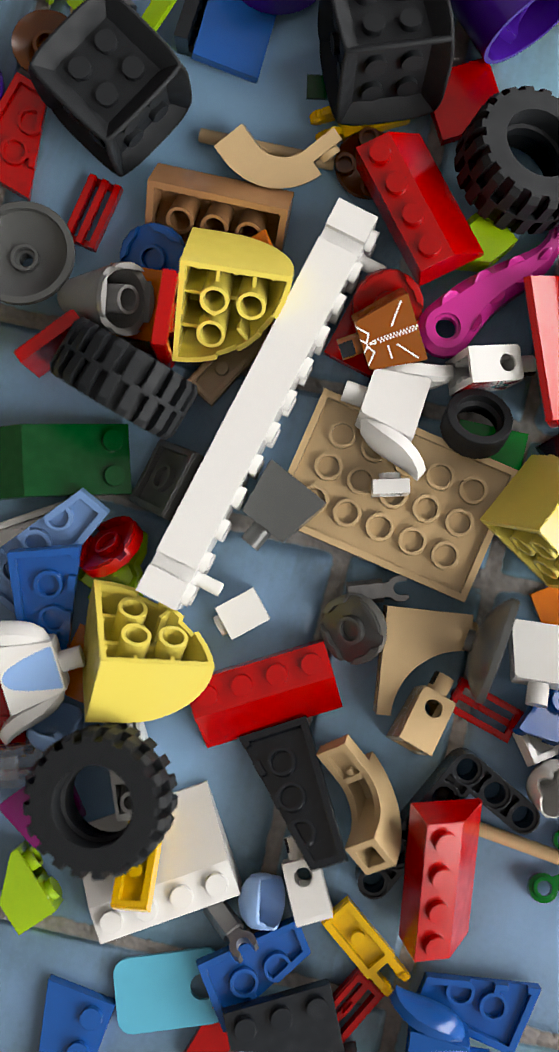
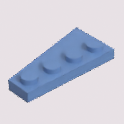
M81 488L1 546L0 603L15 614L7 552L10 549L71 544L83 545L111 510L86 489Z

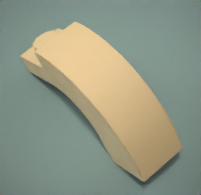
M240 124L214 147L226 164L247 181L267 188L286 189L307 184L321 176V172L314 163L320 159L324 164L339 153L340 149L337 145L342 142V138L333 127L301 153L290 157H277L264 151L244 124Z
M348 734L321 745L316 756L342 787L351 810L352 822L345 846L346 852L365 875L396 866L402 839L401 818L393 787L382 764L373 751L364 754Z

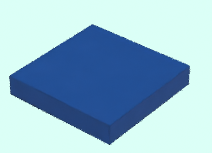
M208 0L191 59L256 84L276 15L255 10L242 0Z

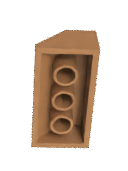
M157 163L147 179L145 224L160 223L173 228L182 237L185 245L192 227L234 233L247 237H252L265 229L269 234L273 247L283 252L294 192L267 188L246 181Z

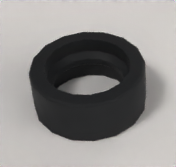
M466 389L455 394L448 402L442 416L440 430L442 438L449 448L459 455L471 459H486L497 454L504 446L512 430L513 417L510 408L503 399L492 392L482 389ZM462 412L481 414L492 423L496 433L491 436L472 434L461 426L457 420V415Z

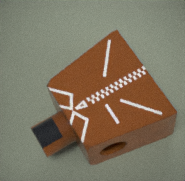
M403 287L354 313L351 318L356 333L336 340L343 360L363 353L365 361L371 370L428 359L409 295Z

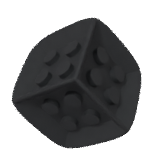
M84 0L42 43L28 66L30 79L42 101L53 111L62 125L97 160L120 177L128 174L140 165L169 136L184 118L192 103L191 84L186 68L162 37L124 0Z
M319 0L317 26L320 41V63L329 105L338 124L363 126L404 121L428 115L439 107L446 91L455 49L454 21L450 0Z

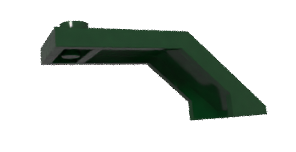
M15 424L0 426V500L30 497L72 496L81 488L86 489L93 496L132 494L128 424Z

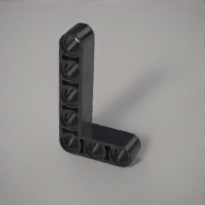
M456 748L445 757L400 811L401 844L404 845V850L399 855L396 866L378 871L381 873V878L374 884L364 882L365 873L358 865L355 867L359 891L368 899L376 900L382 898L403 875L405 871L411 803L434 801L433 794L439 787L444 786L450 789V794L446 800L466 799L469 794L475 798H480L486 808L519 834L526 835L537 829L540 823L539 810L467 748ZM462 759H471V770L464 775L457 774L456 768L458 763ZM493 782L499 783L498 794L491 798L485 797L484 791L486 786ZM520 806H526L527 813L522 820L513 821L512 815L514 810Z

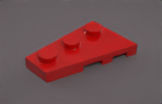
M16 72L0 100V185L30 201L47 105L40 98L32 81Z

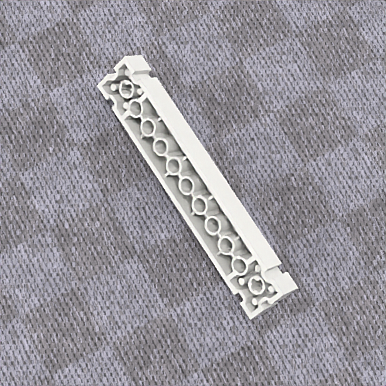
M341 198L337 200L321 236L318 237L282 311L267 335L136 591L175 611L182 609L184 606H191L200 588L215 596H219L224 584L206 575L216 558V555L211 553L218 540L221 542L225 541L233 525L228 521L234 509L241 510L249 494L245 486L250 477L254 480L257 479L265 463L264 456H262L266 446L271 449L274 446L281 432V424L278 423L282 415L288 418L297 401L296 396L298 392L295 391L297 385L299 384L304 387L313 370L314 360L311 359L313 354L315 353L320 356L329 338L328 334L331 329L328 327L329 323L336 325L345 307L344 303L347 298L344 295L345 292L353 293L360 279L361 270L369 274L382 268L387 269L385 265L371 259L377 245L375 243L380 232L374 230L378 220L377 216Z

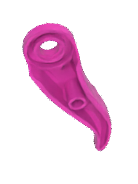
M559 225L552 230H548L544 241L537 247L479 271L458 283L430 304L421 314V319L418 323L425 351L431 356L441 359L454 357L469 346L478 332L499 310L525 292L523 277L544 276L559 254ZM448 320L453 323L455 327L454 335L450 338L439 336L436 332L437 322Z

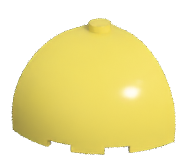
M192 227L180 258L172 361L204 362L216 360L219 355L236 349L239 352L260 338L263 331L279 316L291 289L294 266L287 255L277 248L251 237Z
M532 454L480 518V521L548 587L559 589V457L552 454Z
M93 580L87 609L83 646L86 666L83 667L85 722L138 723L155 720L179 711L193 702L204 691L212 677L215 664L208 645L198 631L193 633L183 622L184 615L159 602L157 604L140 596L134 587L110 581Z

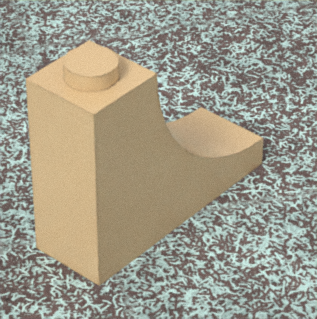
M384 605L383 616L387 624V640L383 650L378 655L373 711L378 715L391 716L393 702L400 686L416 667L426 660L443 653L465 651L462 649L469 629L478 630L477 622H473L474 615Z

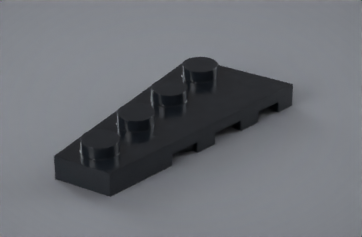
M306 716L238 737L252 760L259 777L271 795L272 801L283 817L309 869L315 872L347 862L348 857L320 759L316 756L317 749L308 718Z

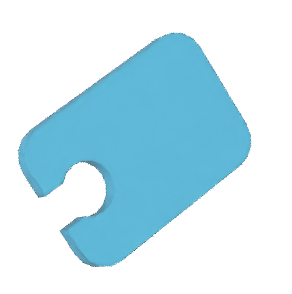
M199 947L121 959L113 970L117 1021L120 1029L127 1034L134 1035L217 1023L219 1020L210 998H199L191 989L192 979L200 974L196 960L215 950L210 947Z

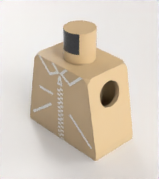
M435 671L427 686L414 687L386 737L414 754L432 756L456 705L455 702L446 697L454 680L439 671ZM426 703H427V704L429 705V707H430V712H429V714H427L426 711H425V704H426Z

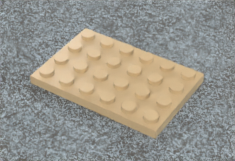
M324 388L288 473L325 501L326 506L305 524L299 532L465 603L494 535L480 521V518L519 470L491 458L471 459L461 456L449 448L443 438L416 428L411 443L418 450L426 468L423 475L416 481L407 472L373 451L365 442L360 429L355 426L361 407L340 401L342 395ZM399 472L401 473V478H410V494L400 497H371V482L373 479H379L380 473Z

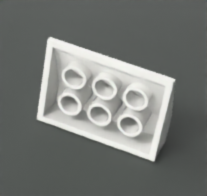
M208 781L172 793L178 795V805L172 812L175 818L172 826L162 840L150 913L114 910L111 908L110 904L115 877L112 873L105 880H93L91 873H88L83 878L88 909L100 945L241 894L242 880ZM113 813L88 823L97 829L113 832L125 828L128 821L116 822V815Z

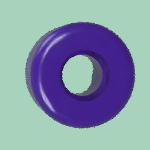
M450 0L453 14L487 64H497L514 57L537 42L559 22V0Z

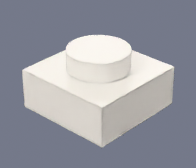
M399 472L380 473L379 479H373L371 482V497H400L410 494V478H401V473Z
M512 733L527 767L536 765L559 754V745L552 746L542 743V739L530 735L520 736Z

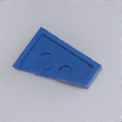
M294 916L282 920L274 931L260 930L253 935L259 947L258 950L255 951L249 943H242L238 948L243 958L241 963L234 960L229 945L196 960L197 968L223 1033L226 1031L222 1008L258 998L274 982L279 983L311 953L301 926L296 928Z
M425 971L416 993L442 1003L454 1011L468 1025L470 1038L501 1052H515L542 989L538 983Z

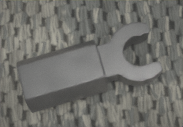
M395 575L387 582H382L381 578L346 582L347 593L362 594L373 600L374 603L384 602L385 597L398 602L409 599L408 594L398 595L394 591V585L397 582L407 581V578L402 575Z
M226 900L203 909V913L222 940L230 942V952L235 961L238 963L243 962V958L238 951L242 943H249L255 951L259 949L253 933L243 930L244 924Z

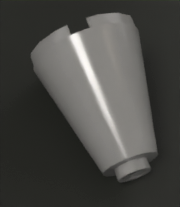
M121 261L69 278L57 292V299L60 308L65 313L70 309H74L80 318L85 317L115 335L132 336L141 332L138 329L143 323H149L155 304L154 288L151 281H146L142 274L145 271L141 266L132 262Z

